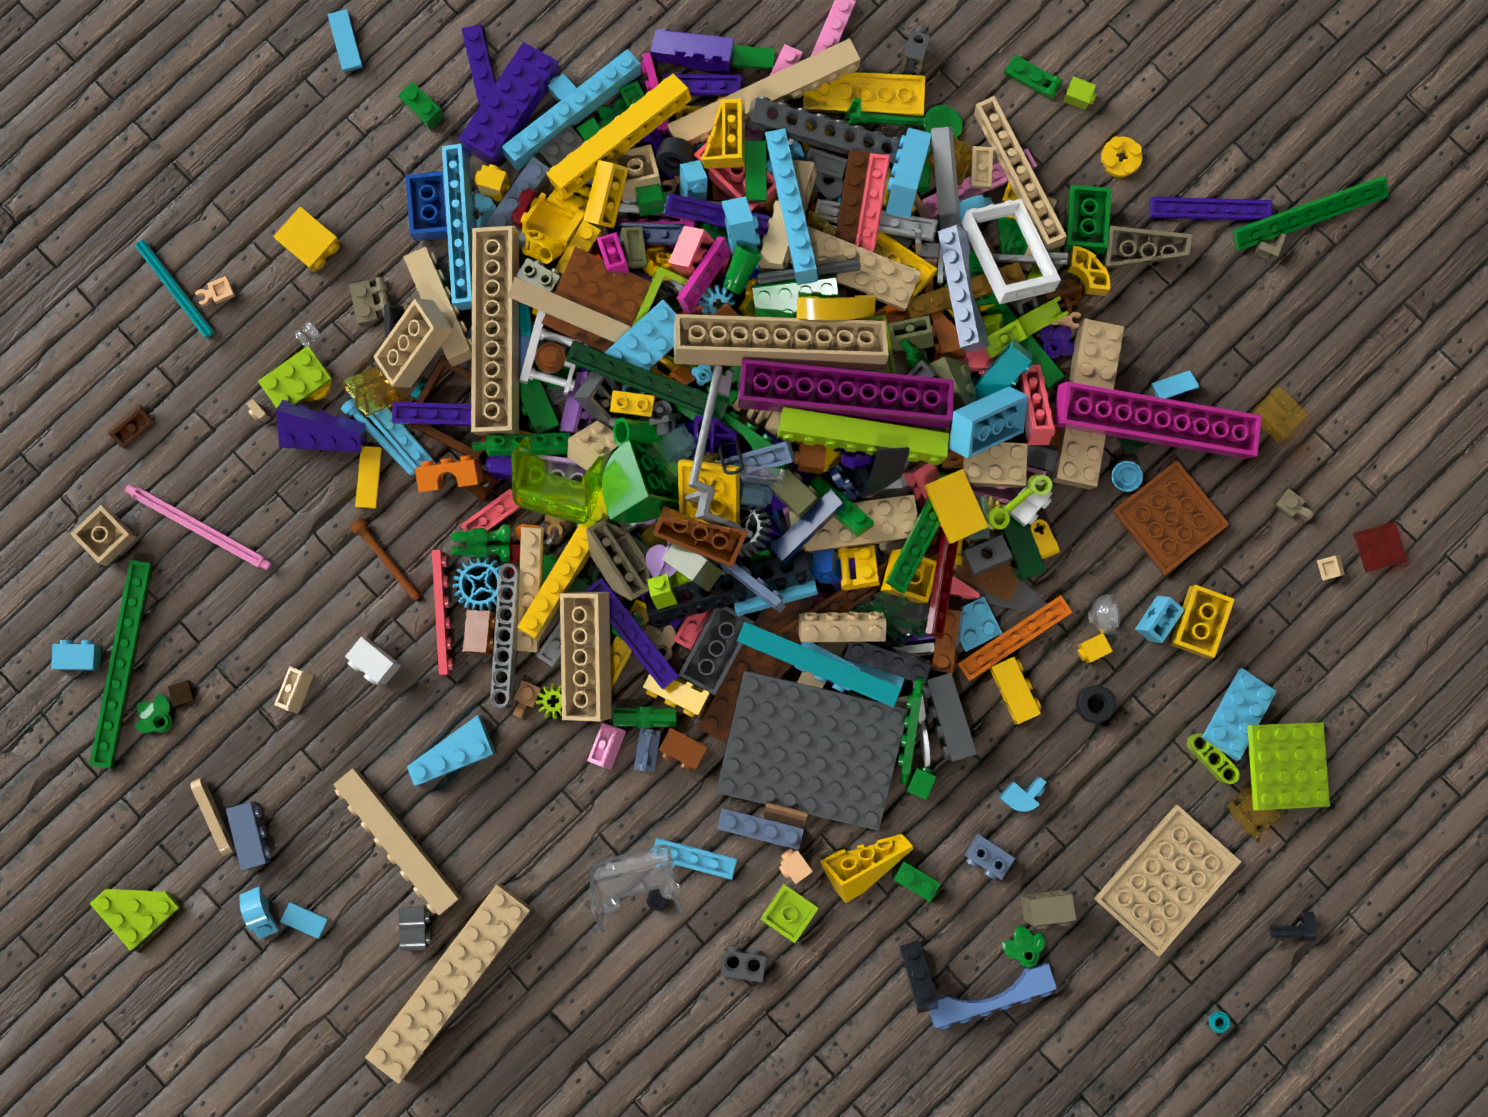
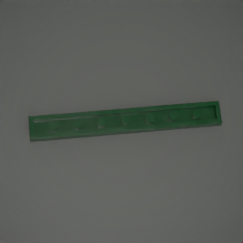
M572 342L566 359L567 362L704 415L709 393L582 343ZM716 397L712 417L723 421L730 402Z

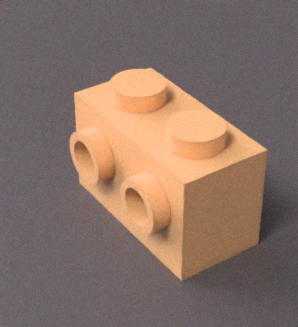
M790 848L781 855L782 859L780 860L781 866L779 869L786 879L791 877L795 884L813 872L797 849L793 851Z

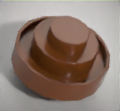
M552 342L541 345L535 355V362L538 368L548 374L560 371L566 360L563 348Z

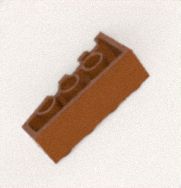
M664 506L652 535L732 567L748 531L704 523Z

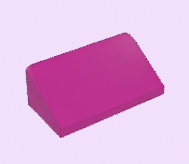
M617 232L597 238L607 271L628 273V265Z

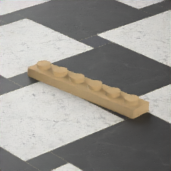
M521 527L518 625L542 587L544 528ZM518 629L517 651L538 652L540 640L537 642Z

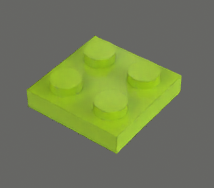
M783 884L760 920L793 943H796L819 908Z

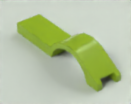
M1060 296L988 335L989 347L984 348L988 357L992 358L1001 353L1013 339L1019 343L1038 330L1069 314L1068 311L1062 313L1057 303L1061 300Z

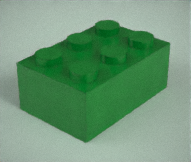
M1071 185L1066 195L1064 232L1067 237L1063 245V251L1070 252L1073 246H1079L1094 254L1105 253L1108 248L1112 188Z

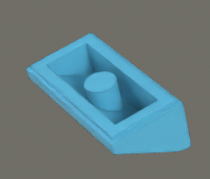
M1190 370L1151 383L1155 396L1165 399H1171L1199 388Z

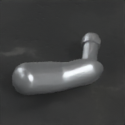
M557 530L552 532L551 538L547 537L543 541V553L555 541L558 534Z

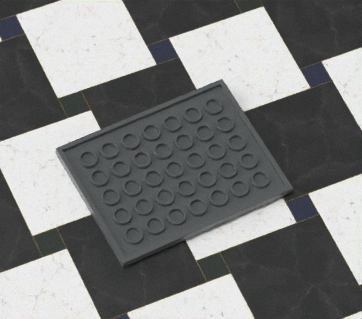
M744 670L716 793L766 805L771 803L807 812L809 815L879 831L904 729V716L907 715L908 708L897 705L891 707L876 700Z

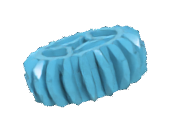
M478 557L477 563H475L473 558H470V566L463 562L462 565L465 570L457 569L461 576H454L453 579L459 581V583L453 584V588H459L460 590L454 594L455 596L462 595L458 601L459 603L466 601L464 607L467 609L472 605V610H477L478 606H480V611H485V606L487 605V608L491 611L493 610L492 603L497 606L498 577L502 565L495 568L498 562L494 560L490 564L489 557L485 558L484 563L482 558ZM478 568H487L480 576L470 574ZM493 572L497 578L496 590L490 586L491 574ZM466 579L473 585L470 596H468L465 589ZM473 579L481 582L485 580V582L483 583L486 584L485 586H487L489 590L482 587L477 589L478 585L475 581H473ZM483 592H488L492 594V596L486 600H475Z

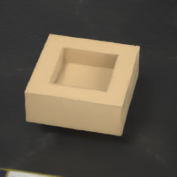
M254 399L247 403L250 408L248 412L256 421L259 419L265 423L271 418Z
M1339 555L1317 560L1322 580L1345 575Z

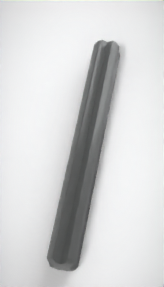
M859 259L816 265L817 277L860 271ZM793 268L757 274L759 285L796 280Z

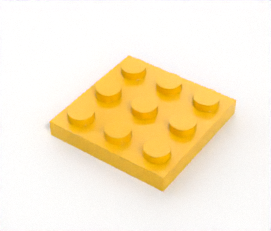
M681 459L678 461L679 512L701 522L708 523L696 518L699 503L685 500L687 494L698 491L688 486L693 460ZM702 462L698 481L713 486L715 490L714 499L711 500L709 510L714 515L740 525V473L728 475L723 472L722 464ZM725 465L727 471L739 470V466Z

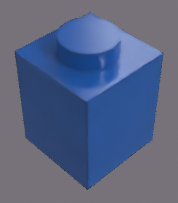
M833 548L813 552L812 574L820 583L829 584L832 581L840 580V558H838V554Z

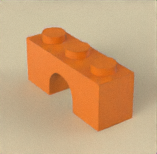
M472 455L460 456V460L453 461V457L440 459L441 463L435 464L433 460L423 461L421 466L415 468L419 492L444 488V475L446 472H450L456 477L458 487L477 485L484 482L480 457L473 458Z

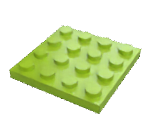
M1324 722L1247 725L1253 810L1330 806Z

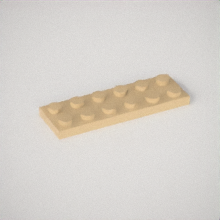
M807 226L816 265L859 259L860 271L837 274L838 285L863 295H876V300L903 311L906 310L921 271Z

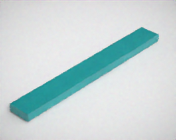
M744 622L737 642L891 707H894L901 690L899 686L747 622Z

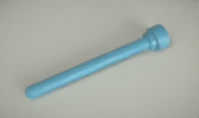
M353 398L345 402L341 410L346 415L354 417L357 421L366 423V430L409 475H414V468L359 411L358 403Z

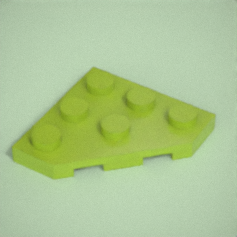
M105 889L90 903L130 951L134 950L181 907L168 891Z

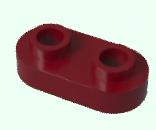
M527 188L526 191L523 190L518 199L520 204L511 215L513 226L519 229L522 228L521 218L525 212L530 210L531 203L537 196V191Z

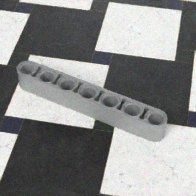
M504 564L501 566L498 577L490 695L491 703L498 708L510 705L514 698L520 567L517 564ZM510 567H512L515 572L513 578L511 579L508 578L506 574L507 569ZM508 588L513 591V597L510 600L505 596V590ZM506 609H509L512 613L510 620L504 618V611ZM504 630L510 632V639L508 641H505L502 637ZM502 651H506L509 654V659L506 662L501 659ZM502 671L505 672L508 677L505 683L502 682L499 678V675ZM500 692L504 693L506 696V701L504 703H501L498 700V694Z

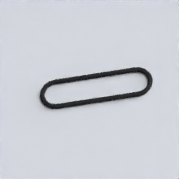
M732 441L721 444L718 450L723 472L728 475L742 472L744 470V463L739 444ZM726 445H736L741 464L739 470H726L722 447Z

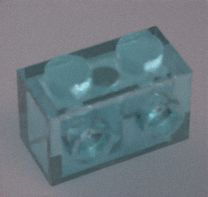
M685 425L669 432L657 443L668 465L673 463L678 465L679 460H687L688 457L693 455L691 451L697 447L694 436L687 431Z

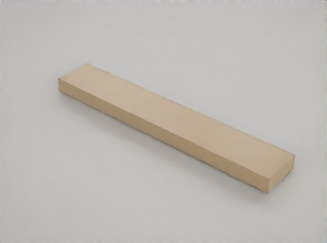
M516 277L507 297L612 342H617L632 328L629 325Z

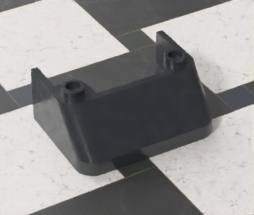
M909 447L877 450L874 463L855 468L845 467L841 462L840 464L862 498H869L901 478L910 449Z

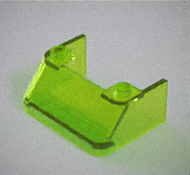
M526 436L511 453L512 497L515 504L521 508L578 524L587 523L592 517L602 488L603 457L599 456L582 477V482L547 473L544 461L530 454V437Z

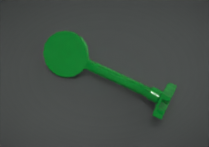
M853 98L844 114V119H850L847 125L851 126L858 123L866 124L867 122L923 127L924 131L931 133L932 128L952 126L954 141L961 134L963 126L957 111L945 105L934 106L928 110L924 118L861 111V98Z

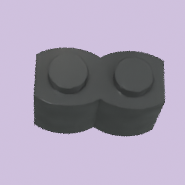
M426 905L400 907L398 909L400 951L426 950L428 944H431L432 941L431 931L427 930V923L431 921L430 910H427Z

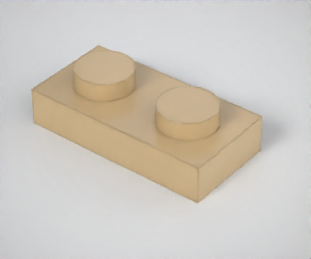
M972 147L970 188L991 189L993 147Z

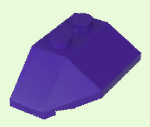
M703 416L694 417L693 461ZM714 417L711 420L702 462L710 463L721 460L718 450L719 446L725 442H737V432ZM731 444L722 447L723 457L735 456L737 454L736 445Z

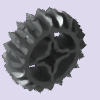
M744 501L743 504L740 503V517L750 514L748 517L745 516L744 519L740 520V525L753 532L752 538H745V540L751 539V541L742 545L737 555L740 558H745L746 555L753 557V552L760 554L759 547L766 548L764 541H770V538L767 536V534L772 533V529L767 528L772 524L770 520H767L769 515L764 512V508L758 507L754 502L751 504L748 501Z

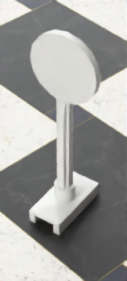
M934 643L892 648L920 657L934 654L935 646ZM922 695L918 721L920 724L923 762L925 767L930 766V749L925 726L926 714Z

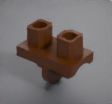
M1073 279L1063 282L1062 290L1057 291L1056 288L1053 292L1045 293V303L1060 296L1061 300L1057 302L1060 309L1071 313V306L1077 305V301L1082 300L1081 291H1083L1081 284L1077 285Z

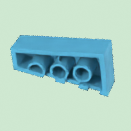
M477 715L407 766L414 786H420L496 755L482 716Z

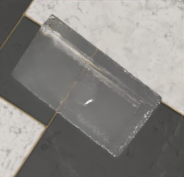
M744 464V470L740 473L742 482L785 487V469Z

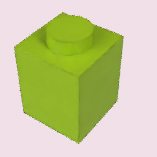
M1073 76L1063 102L1086 110L1088 104L1092 105L1097 93L1094 92L1096 85Z
M668 574L647 580L650 596L657 610L678 604L675 589Z

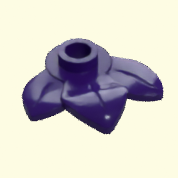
M1049 324L1040 330V338L1043 342L1042 349L1050 359L1072 355L1074 345L1069 342L1071 330L1068 326L1062 325L1054 329Z

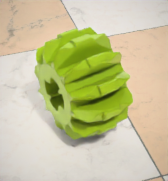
M551 684V691L547 686H544L543 689L546 694L538 693V696L542 697L543 700L536 701V704L544 705L539 709V712H544L547 709L545 713L546 718L552 712L553 719H557V712L562 716V685L556 691V685ZM553 696L559 699V703L555 705L556 707H552L553 704H549V700H552Z

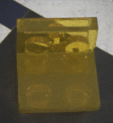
M1280 386L1276 387L1251 412V414L1262 415L1261 426L1278 443L1285 440L1291 434V431L1307 416V412Z

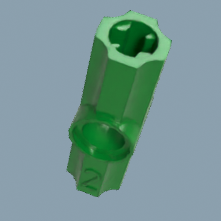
M655 707L614 708L613 726H635V728L676 727L677 709H655Z

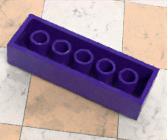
M523 42L458 138L460 144L473 156L489 165L498 166L504 157L502 146L520 133L548 91L550 81L560 73L558 61Z

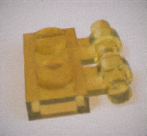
M1251 784L1236 796L1241 802L1238 807L1233 801L1227 805L1234 819L1237 818L1244 826L1243 830L1247 834L1250 833L1254 839L1260 835V832L1256 829L1257 825L1266 830L1281 817L1276 809L1253 810ZM1246 809L1253 816L1251 821L1243 814Z

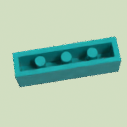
M1013 339L973 384L976 388L975 395L977 401L1006 387H1013L1019 380L1018 376L1022 372L1026 373L1032 366L1033 354Z

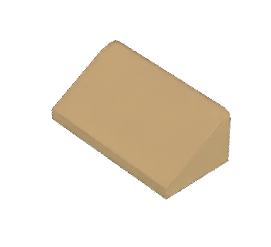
M290 666L274 705L293 713H299L313 675Z

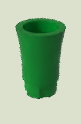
M737 243L732 261L725 275L726 279L723 287L734 293H741L763 255L749 246Z
M618 418L613 427V438L619 447L629 440L637 444H651L662 439V435L657 434L656 425H650L649 421Z

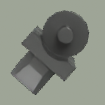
M666 400L658 401L655 404L654 412L657 417L649 419L650 425H656L658 435L679 431L676 419L682 418L680 412L672 414V405Z

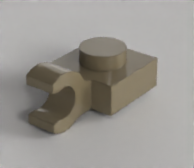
M1289 488L1274 505L1290 518L1296 514L1305 522L1314 515L1311 510L1302 506L1305 500Z

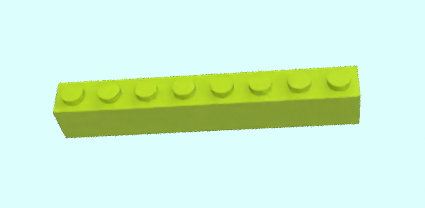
M783 407L779 413L777 438H781L783 441L789 440L790 442L800 441L810 446L816 444L824 445V447L829 449L844 448L848 452L863 451L868 455H876L877 450L909 447L908 461H926L930 465H939L947 458L949 433Z

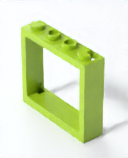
M658 265L632 327L648 313L664 276L683 285H686L689 279ZM716 299L718 301L716 308L720 307L719 304L721 305L722 302L719 299ZM667 354L664 355L666 358L674 362V357H671ZM680 364L682 366L686 365L691 370L694 367L698 366L693 364Z

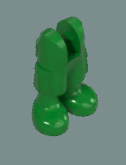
M502 525L498 530L487 532L485 528L470 529V531L451 533V541L467 542V545L452 546L451 554L485 558L487 553L498 555L504 563L510 561L509 544L506 543L510 542L509 525ZM493 540L504 542L498 544H486L487 541Z

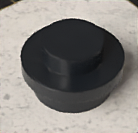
M653 890L648 894L647 905L650 909L660 911L666 907L668 898L665 892Z

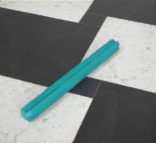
M144 240L135 244L137 250L206 339L214 335L213 329Z

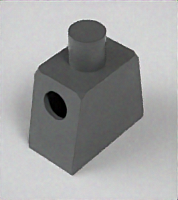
M919 26L915 31L910 32L899 74L920 75L930 39L926 28Z

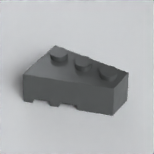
M593 371L589 373L573 397L596 421L598 420L611 430H613V427L609 426V418L633 417V415L610 412L613 390L619 391L620 386L613 379Z

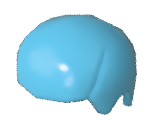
M1122 461L1116 464L1112 470V483L1123 492H1131L1137 489L1143 481L1142 469L1133 461Z

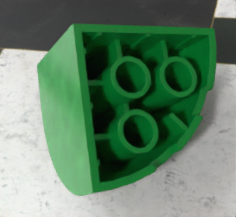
M630 440L615 450L604 469L602 494L610 520L625 523L645 522L659 518L664 506L675 511L678 510L679 488L676 482L673 481L671 483L665 474L667 469L656 457L652 459L646 453V448Z

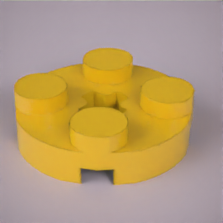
M1113 137L1101 152V163L1106 168L1105 171L1116 178H1124L1135 173L1142 162L1141 145L1128 137ZM1123 153L1127 159L1120 162L1116 154Z

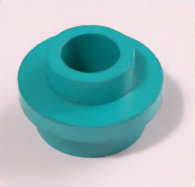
M1216 1011L1210 1015L1208 1022L1214 1032L1224 1033L1229 1029L1230 1018L1226 1013ZM1221 1018L1222 1024L1217 1026L1216 1020Z

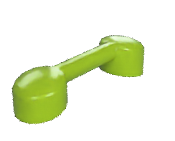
M1043 474L1031 476L1028 480V487L1006 506L991 509L988 514L989 524L996 529L1007 527L1010 521L1009 513L1033 493L1042 496L1051 491V479Z

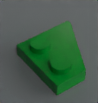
M1007 217L998 218L1000 254L1025 255L1028 244L1017 221Z

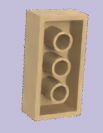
M415 298L378 349L374 359L392 387L411 388L453 329L434 300Z

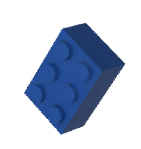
M443 171L405 175L409 229L413 240L448 238Z

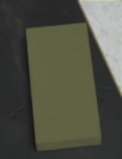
M642 226L622 227L621 235L628 269L647 268L648 263Z

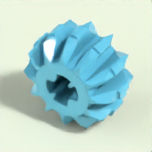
M718 285L714 286V291L708 287V296L706 294L702 295V298L706 301L699 302V305L704 307L702 313H708V315H713L725 302L729 305L735 304V301L731 299L733 297L732 292L727 293L725 287L720 290ZM716 299H719L722 302L721 305L719 304L720 307L716 308L713 304V302H716Z

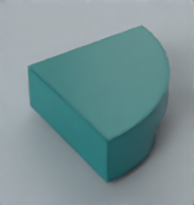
M424 381L420 382L410 396L417 401L427 383Z

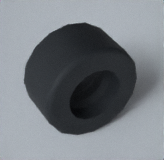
M668 137L659 145L656 163L663 172L669 175L680 176V164L693 162L695 150L688 141L682 138Z
M1092 685L1084 688L1076 699V710L1079 716L1091 723L1108 720L1114 714L1116 708V699L1113 693L1101 685ZM1093 696H1098L1103 700L1104 706L1099 712H1093L1088 707V701Z

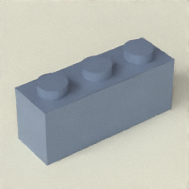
M255 801L227 808L226 812L240 869L245 870L270 863L272 851L270 846L266 844L265 837H267V831L265 826L261 824L260 817H262V811L260 806Z

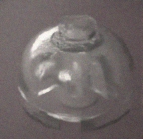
M1116 593L1098 597L1092 604V611H1088L1089 623H1094L1096 630L1105 635L1121 634V629H1117L1119 624H1121L1118 601H1113V598H1116Z

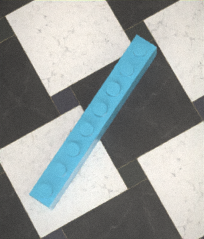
M628 49L504 144L502 149L505 158L518 171L532 157L540 154L539 149L569 125L573 128L618 93L619 88L628 85L640 76V62Z
M784 128L765 132L767 150L797 286L817 282V268L786 130Z
M462 144L442 146L452 304L456 308L467 310L472 309V228H474L470 160L467 149Z

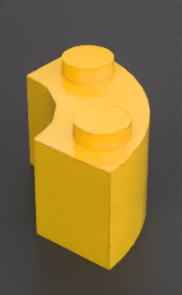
M1073 246L1069 252L1067 272L1075 274L1081 279L1085 286V294L1106 296L1110 291V278L1106 267L1102 265L1091 251L1079 246Z

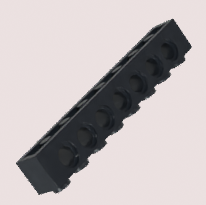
M805 549L799 550L786 563L782 562L779 557L745 566L751 571V576L755 579H762L768 585L766 588L771 592L773 590L783 591L788 587L804 585L814 580ZM723 572L709 592L693 581L675 586L678 604L671 605L669 608L665 607L657 610L650 594L644 595L647 615L653 626L664 625L674 620H682L688 616L703 614L712 609L724 608L727 605L757 597L755 593L728 572Z

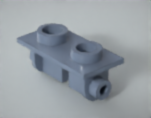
M640 728L634 770L655 772L661 731Z

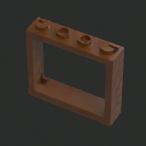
M441 358L416 403L427 402L445 369L472 382V370L469 368L463 370L458 365L452 367L448 360ZM408 424L410 427L464 456L480 457V461H482L486 454V451H473L472 448L429 425ZM483 436L480 442H485L487 436Z

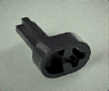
M1301 912V925H1270V938H1302V941H1315L1316 921L1314 912Z

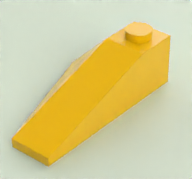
M902 834L877 840L876 844L864 846L862 844L857 846L858 849L846 852L845 849L837 851L820 862L834 890L847 903L863 894L914 848Z

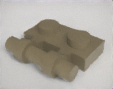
M383 277L375 278V287H371L369 280L349 284L358 325L379 321L377 315L379 312L383 313L384 318V305L391 304V302L387 298L386 292L388 288L387 284H384ZM373 295H379V304L375 305Z

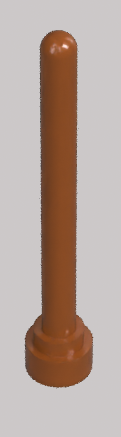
M364 518L354 522L350 526L353 533L364 538L413 600H418L420 597L419 593L369 533L368 523Z

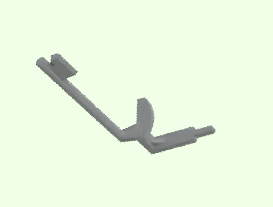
M915 229L916 255L921 258H939L937 284L943 285L944 261L941 246L935 243H922L921 229ZM1048 252L1053 264L1067 265L1068 253ZM991 254L995 262L1037 264L1033 255Z
M715 365L688 484L689 487L698 492L687 494L685 500L699 503L696 518L714 525L747 530L739 524L712 514L709 508L711 500L714 499L715 495L714 487L698 481L717 393L729 397L734 373L729 370L725 371V374L722 375L723 367ZM747 530L746 537L752 538L753 532Z

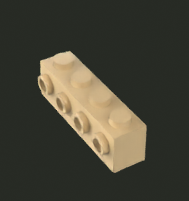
M808 612L799 614L798 634L801 642L886 641V619L884 614L879 612Z

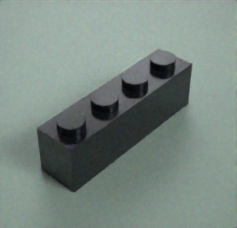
M875 641L848 642L844 656L845 658L916 682V678L924 679V685L932 666L930 660Z

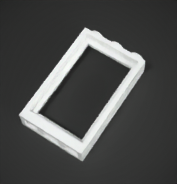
M1022 199L1008 200L1001 204H990L983 208H972L966 211L961 224L964 230L967 231L968 239L999 304L1055 291L1061 279ZM1014 215L1043 277L1006 285L977 223Z

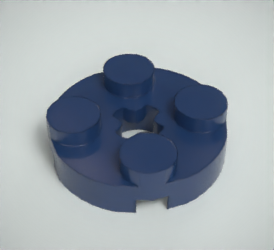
M838 462L828 468L830 476L838 488L843 491L847 500L853 502L860 497L848 475Z

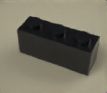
M916 941L899 946L917 1013L938 1009L937 996L921 942Z

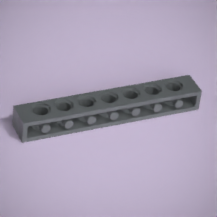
M764 96L756 97L751 102L746 123L748 127L765 132L785 128L788 139L846 156L849 155V150L890 155V169H893L894 163L898 164L895 159L898 149L902 150L899 147L900 137L890 138L884 136L883 132L867 131L865 127L860 125H847L846 121L839 119L834 121L828 119V116L824 114L814 115L804 108L794 109L789 107L790 105L787 103L771 102L769 98ZM767 111L774 114V120L768 117ZM787 117L793 120L794 125H790L787 122ZM806 123L812 125L813 131L807 129ZM825 128L831 131V137L825 133ZM844 134L850 137V142L845 140ZM863 140L869 143V148L864 146ZM882 145L887 148L888 154L883 152Z

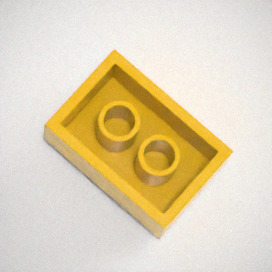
M1198 585L1190 586L1182 606L1185 610L1177 621L1169 645L1207 659L1215 658L1235 599Z

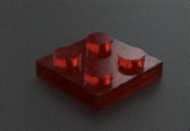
M1395 522L1353 533L1365 573L1407 561Z

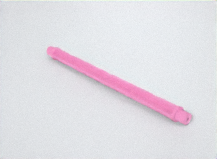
M131 484L127 485L125 492L139 502L258 568L261 567L269 570L272 563L266 560L264 556L147 491L134 487Z

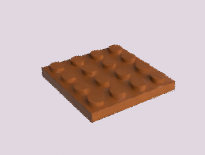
M575 247L554 294L632 327L651 282L631 272H608L603 259ZM546 313L541 323L602 352H606L615 343Z
M1177 460L1112 510L1113 514L1163 576L1229 525Z

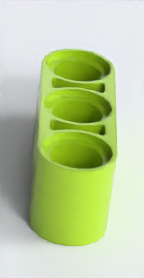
M1203 734L1189 736L1187 747L1220 783L1234 784L1238 781L1240 776L1238 769L1221 750L1202 738ZM1196 738H1200L1203 742L1200 749L1195 747L1194 742ZM1212 753L1217 756V762L1214 765L1209 761V756ZM1226 769H1229L1232 774L1229 780H1226L1223 775Z

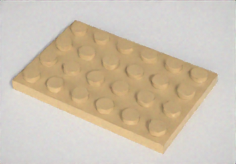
M1175 805L1096 895L1094 900L1156 956L1160 957L1241 861L1181 807Z

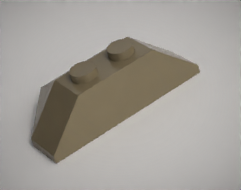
M605 520L587 528L586 534L590 556L612 590L631 601L648 592L647 580L650 579V571L646 565V558L630 533L616 525L609 524Z

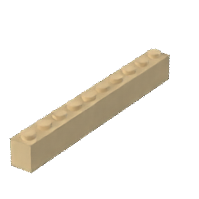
M849 38L722 99L742 98L745 106L746 124L751 102L756 97L764 96L775 103H786L790 99H799L805 92L809 90L816 91L822 84L828 81L832 83L845 73H854L860 66L861 59ZM721 99L667 124L670 136L682 138L693 147L699 142H707L714 126L713 122Z

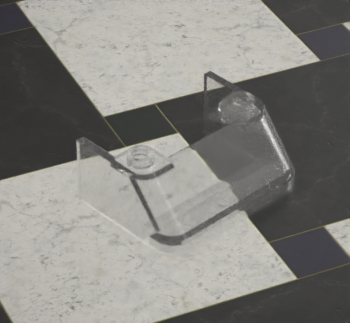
M658 845L594 862L589 868L591 909L601 933L606 932L604 915L617 911L620 906V898L659 888L662 897L666 899L673 898L679 913L684 912L681 886L670 848L666 845Z

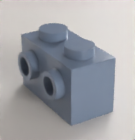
M979 834L975 836L964 853V856L968 858L967 863L975 868L981 866L985 869L984 874L993 880L996 877L1002 880L1015 860L1014 857Z

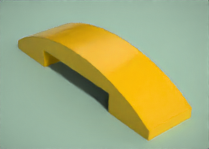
M855 295V297L820 298L818 296L798 297L797 318L810 320H853L873 317L876 295Z

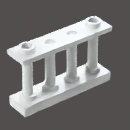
M538 310L519 382L527 384L528 379L533 380L534 378L565 387L563 395H567L568 391H573L576 379H572L575 364L565 360L564 366L570 367L567 379L536 371L532 364L538 349L537 345L539 340L543 341V339L571 346L573 341L582 342L546 331L545 328H542L543 324H541L545 313Z

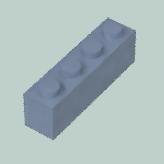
M725 808L721 810L717 826L718 830L797 850L800 848L804 831L800 827Z

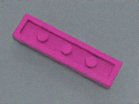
M650 52L642 54L643 62H640L642 74H647L648 78L645 81L647 92L659 85ZM668 119L657 127L658 130H662L663 136L670 135L667 124H669Z
M724 237L716 238L682 291H680L677 299L684 312L691 313L730 255L731 250Z

